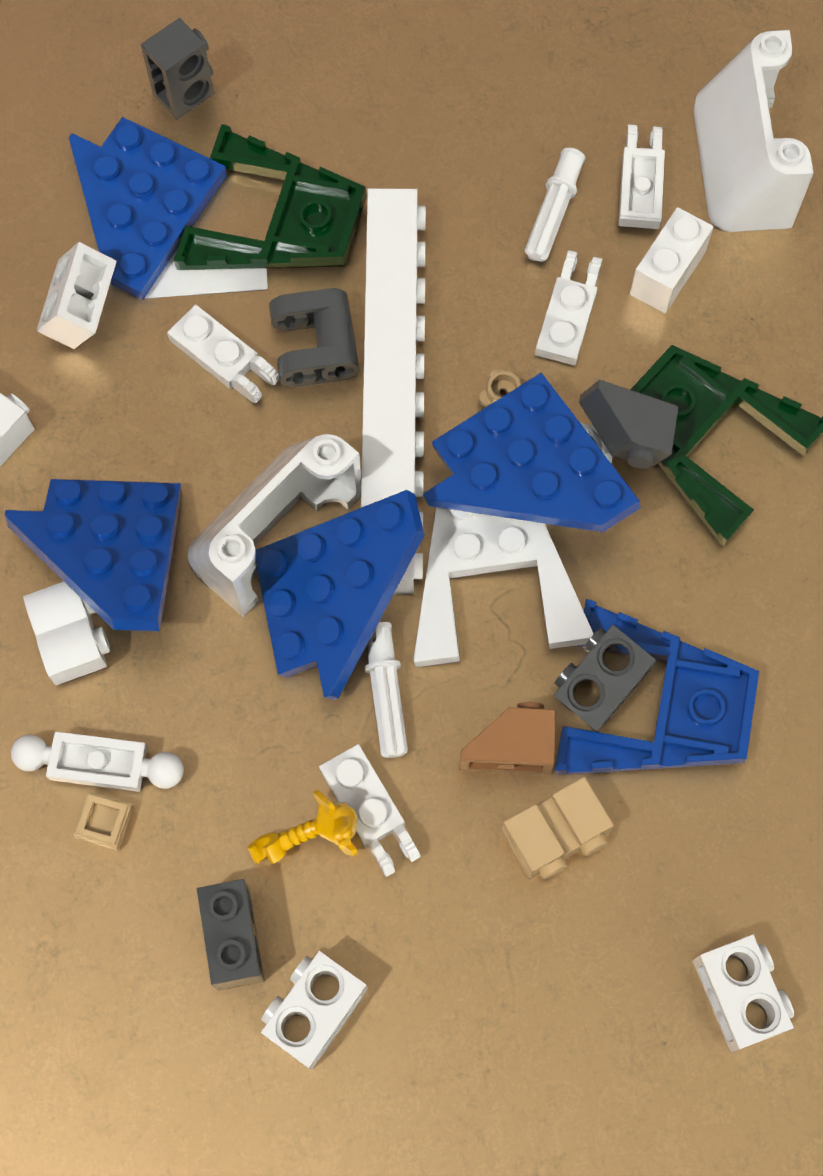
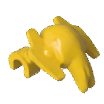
M314 791L312 794L318 803V813L314 821H306L305 824L301 823L297 827L294 826L289 831L286 830L279 834L268 833L251 842L247 849L255 864H259L265 857H268L271 864H275L294 845L298 846L302 844V841L307 842L320 835L322 838L338 845L344 854L355 856L358 852L350 839L354 837L357 830L358 820L356 811L345 802H332L321 791Z

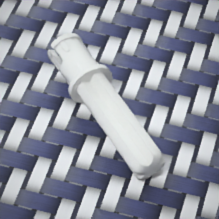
M564 148L561 151L555 172L546 181L547 193L525 247V253L528 255V259L532 261L544 262L547 260L569 200L574 198L577 193L575 184L586 161L585 155L577 149Z
M379 622L366 645L369 664L365 666V672L371 676L381 755L385 758H396L403 756L408 751L397 670L401 668V663L395 660L391 631L392 624L389 622Z

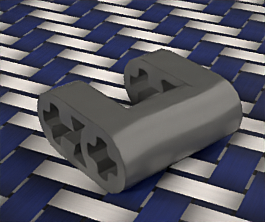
M327 288L280 295L270 301L269 311L273 328L280 331L315 328L317 347L286 352L277 359L279 381L281 384L289 387H301L343 381L359 373L348 295L344 290Z

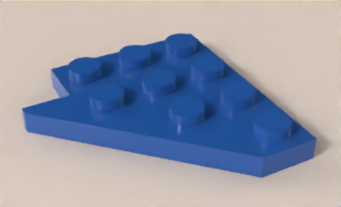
M122 117L101 147L73 133L69 136V141L98 250L100 253L116 260L110 284L144 300L178 249L185 227L194 226L226 178L227 171L226 166Z
M542 372L432 441L434 450L449 469L452 476L423 493L426 503L431 507L596 532H605L641 508L639 499Z
M51 479L43 511H5L8 528L113 630L160 631L182 499L181 483Z
M404 490L256 549L255 561L278 675L288 678L318 667L324 698L331 700L339 698L425 536L414 493Z

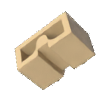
M583 777L554 793L551 798L538 805L535 804L504 821L501 832L527 877L531 879L541 874L545 880L568 866L565 861L566 858L579 851L586 857L608 844L605 836L609 835L614 824L588 781Z

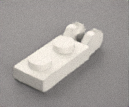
M628 125L626 145L622 155L618 226L659 229L662 219L665 150H662L663 127L653 126L649 138V145L651 147L647 149L636 148L639 137L637 125Z
M568 250L561 277H557L535 355L575 366L598 288L595 286L603 259L593 257L587 270L586 284L571 281L572 273L575 271L578 262V252Z
M196 304L167 332L169 340L230 390L234 388L254 404L263 395L259 388L244 376L249 370H252L271 385H275L279 381V374L271 364L261 356H258L257 352Z
M359 744L319 766V770L337 802H345L356 811L358 820L356 834L365 849L369 848L386 877L394 873L395 869L391 857L379 843L381 839L393 833L406 858L413 862L421 857L404 827L405 822Z

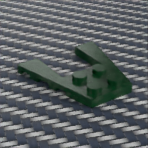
M221 124L210 159L226 166L227 170L284 180L264 241L186 226L174 258L177 270L346 265L367 198L366 187L325 168L320 167L317 170L303 164L300 157L288 152L283 155L267 148L265 142L250 135L248 138L233 133L231 127Z
M671 345L630 390L678 406L672 454L658 464L719 543L725 546L751 516L754 509L688 458L690 453L735 404L802 456L823 434V416L821 418L801 409L802 404L785 396L780 399L758 389L759 384L746 378L740 381L721 372L722 367Z

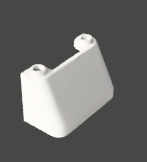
M790 30L767 31L754 37L696 96L693 113L708 216L711 223L722 231L738 232L792 228L814 174L810 152L801 141L793 138H773L769 108H772L775 100L774 85L779 70L788 64L792 55Z
M331 434L319 435L293 444L283 450L191 543L187 557L193 573L244 617L259 602L251 586L252 578L258 573L257 567L253 564L256 557L255 545L301 498L317 512L324 503L329 502L342 503L348 510L361 497L362 481L359 452L343 439Z

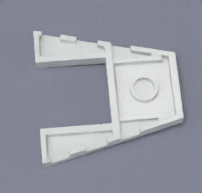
M436 507L414 653L416 668L460 662L450 578L537 566L549 649L583 645L593 636V631L544 523Z

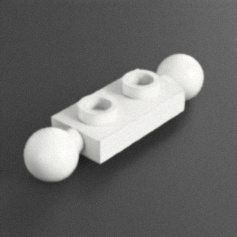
M55 731L52 746H47L44 740L36 735H24L18 738L11 748V759L16 767L23 771H35L44 764H47L46 777L51 781L140 792L143 777H148L150 782L158 788L168 789L176 786L184 774L183 763L174 753L160 752L151 759H147L148 746L143 742Z

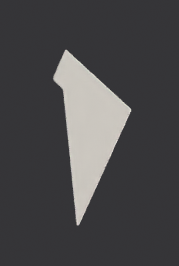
M175 252L145 298L268 289L267 268L177 270L174 263Z

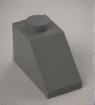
M600 379L580 395L579 404L612 456L627 460L630 466L645 469L655 466L672 454L678 406Z

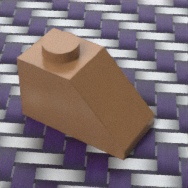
M522 702L517 704V708L509 707L461 750L459 770L551 774L554 766L555 709H544V705L537 702Z

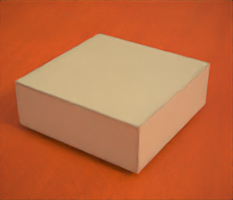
M88 791L72 836L75 839L119 851L134 806L131 803Z

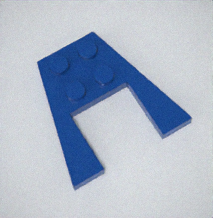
M586 599L584 613L593 634L599 628L607 632L614 625L653 658L667 661L654 742L563 726L555 774L570 775L745 763L759 671L706 648L703 651L680 641L678 636L666 631L663 633L638 623V620L621 612L616 614L597 606V602ZM614 646L608 650L610 652L630 655L629 651L621 646Z

